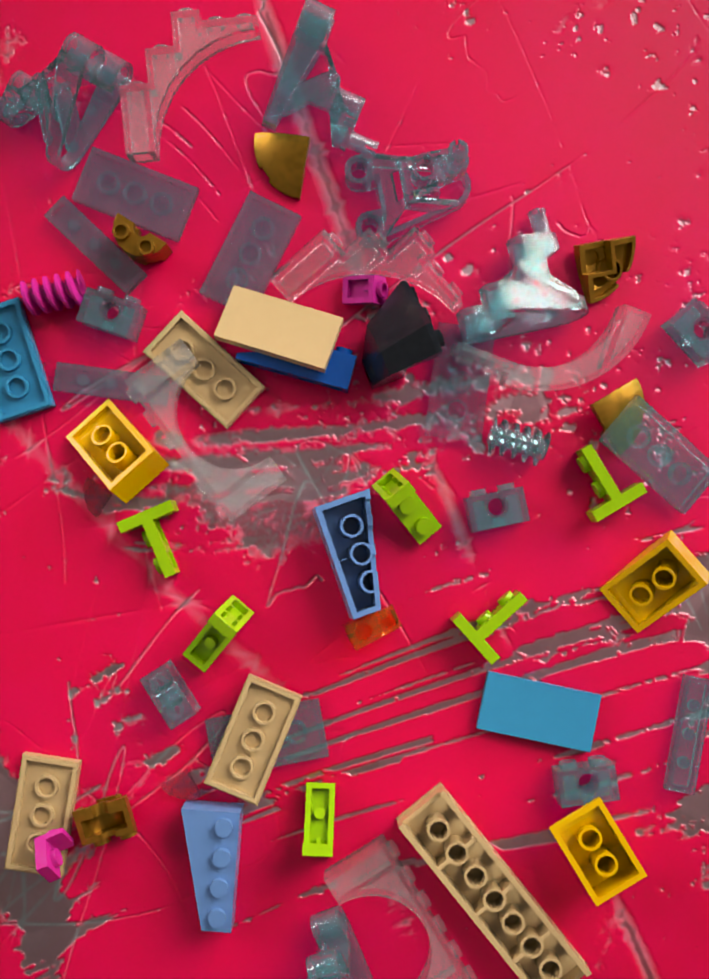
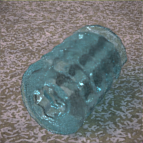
M494 417L487 437L488 453H492L496 447H499V456L502 457L507 450H510V459L514 460L517 454L520 453L522 463H525L529 456H531L533 466H536L547 453L551 441V433L548 432L542 439V431L540 429H536L531 435L530 426H525L520 432L519 423H514L509 429L508 420H502L498 426L497 417Z

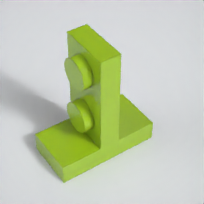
M592 444L586 445L575 452L578 456L576 462L583 473L588 472L593 481L591 483L593 491L599 498L603 497L605 500L585 512L591 522H599L647 493L642 482L633 483L620 491Z
M394 468L371 485L420 545L442 527L415 493L416 490L410 482Z
M168 500L116 523L121 534L129 533L140 527L144 528L145 531L142 532L143 540L148 548L152 547L156 556L153 558L154 566L159 574L163 573L165 578L180 573V569L159 522V519L179 511L175 500Z
M509 590L497 600L499 605L492 612L486 610L476 619L478 624L475 627L459 611L450 620L486 660L493 665L500 656L485 639L528 600L520 591L515 590L512 593Z
M232 595L213 613L207 621L208 623L182 655L205 673L255 612L236 596Z
M306 782L304 843L302 847V856L333 857L336 783Z

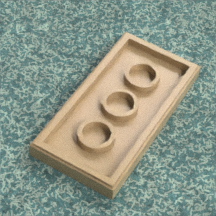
M234 285L215 330L214 338L221 342L325 373L344 319L340 316Z
M182 310L143 351L146 356L227 430L266 389L259 380Z
M249 673L204 780V784L258 806L303 695Z
M25 751L22 754L4 869L39 874L36 871L34 838L46 834L49 830L63 828L71 835L72 812L75 810L82 760ZM68 848L60 851L63 858V864L60 866L61 878L65 872Z

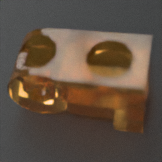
M392 604L382 607L379 611L343 624L348 639L355 650L374 642L402 626Z

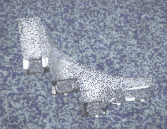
M181 8L178 11L170 12L173 46L158 44L153 46V48L145 49L148 83L131 81L127 85H119L125 153L132 164L160 161V137L164 118L180 86L200 64L217 53L241 43L261 40L258 15L242 13L236 17L223 18L212 16L207 20H202L199 9Z
M415 226L389 249L387 248L389 243L379 231L374 233L370 227L344 250L341 248L343 246L341 240L333 232L328 234L323 229L273 274L270 281L288 301L292 302L309 289L330 280L352 275H379L397 278L419 286L438 298L453 313L463 307L461 299L463 293L453 281L448 283L442 275L445 272L434 259L431 262L429 261L435 255L434 248L432 247L435 244L434 240L425 230L420 232Z

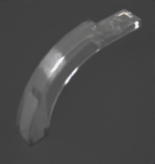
M627 304L616 307L605 331L587 351L569 362L554 367L521 365L459 341L452 345L449 355L456 357L455 362L461 365L472 367V364L483 367L482 372L494 377H499V374H502L498 384L502 387L525 392L564 390L590 382L616 366L637 344L652 314Z

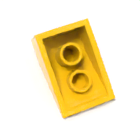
M109 398L66 436L106 487L126 504L169 466L159 452Z
M670 530L649 545L600 587L599 590L638 634L708 584L709 572L676 534Z
M599 796L549 826L553 836L596 907L648 876Z

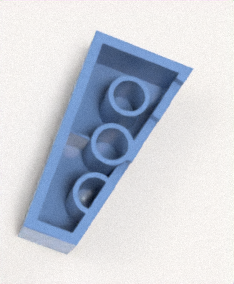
M370 488L312 509L348 616L353 620L381 610Z
M186 799L181 808L201 931L231 933L236 914L244 803Z

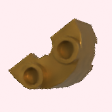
M117 212L113 222L112 233L118 245L133 261L147 265V263L164 261L173 253L166 242L150 232L145 236H141L142 232L135 227L136 224Z
M121 794L107 796L96 800L97 803L92 806L80 807L72 812L82 846L94 843V846L98 847L109 843L112 840L111 836H120V839L124 840L138 833L127 794L124 796Z

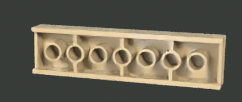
M441 781L396 817L400 831L519 979H580L584 975L588 977L592 974L586 961Z

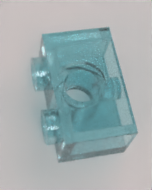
M98 286L97 289L87 287L76 320L82 325L137 343L148 311L143 305H140L141 300L135 297L125 295L124 299L114 296V291L102 286ZM118 306V315L113 319H108L107 313L109 309Z
M693 298L666 320L661 327L693 363L700 368L709 363V307L704 302ZM695 325L703 329L702 338L695 334Z
M514 482L498 485V491L487 494L486 488L470 491V497L463 499L469 531L474 533L530 521L523 486L515 488ZM494 498L502 503V511L498 515H493L488 509L489 502Z
M171 659L140 679V682L170 730L194 716L201 708Z
M604 755L589 756L588 761L576 762L575 759H565L559 761V765L551 766L556 801L561 808L585 805L598 796L603 802L620 800L615 764L609 758H605ZM591 774L588 784L579 785V779L582 775Z

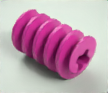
M76 269V278H73L69 271H65L64 281L61 280L57 273L54 274V283H51L47 276H43L42 285H39L36 278L31 279V288H28L25 281H20L22 299L26 308L34 316L40 315L42 311L44 313H51L53 308L56 311H61L64 306L71 309L74 308L75 303L78 306L86 304V285L78 269Z

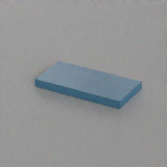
M19 297L0 303V424L56 406L22 299Z
M487 670L476 728L591 752L602 695Z

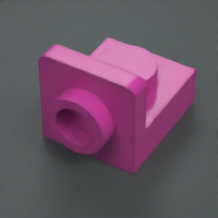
M375 273L343 275L342 304H374L382 306L386 301L389 289L385 277Z
M63 828L49 830L46 834L34 838L36 871L49 883L61 879L60 866L63 864V858L60 851L74 846V839Z

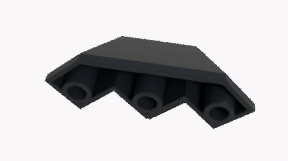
M406 280L398 284L367 325L362 365L372 390L404 378L408 368L439 357L443 352L441 347L445 346L440 330H434L427 308H422L414 287H410Z

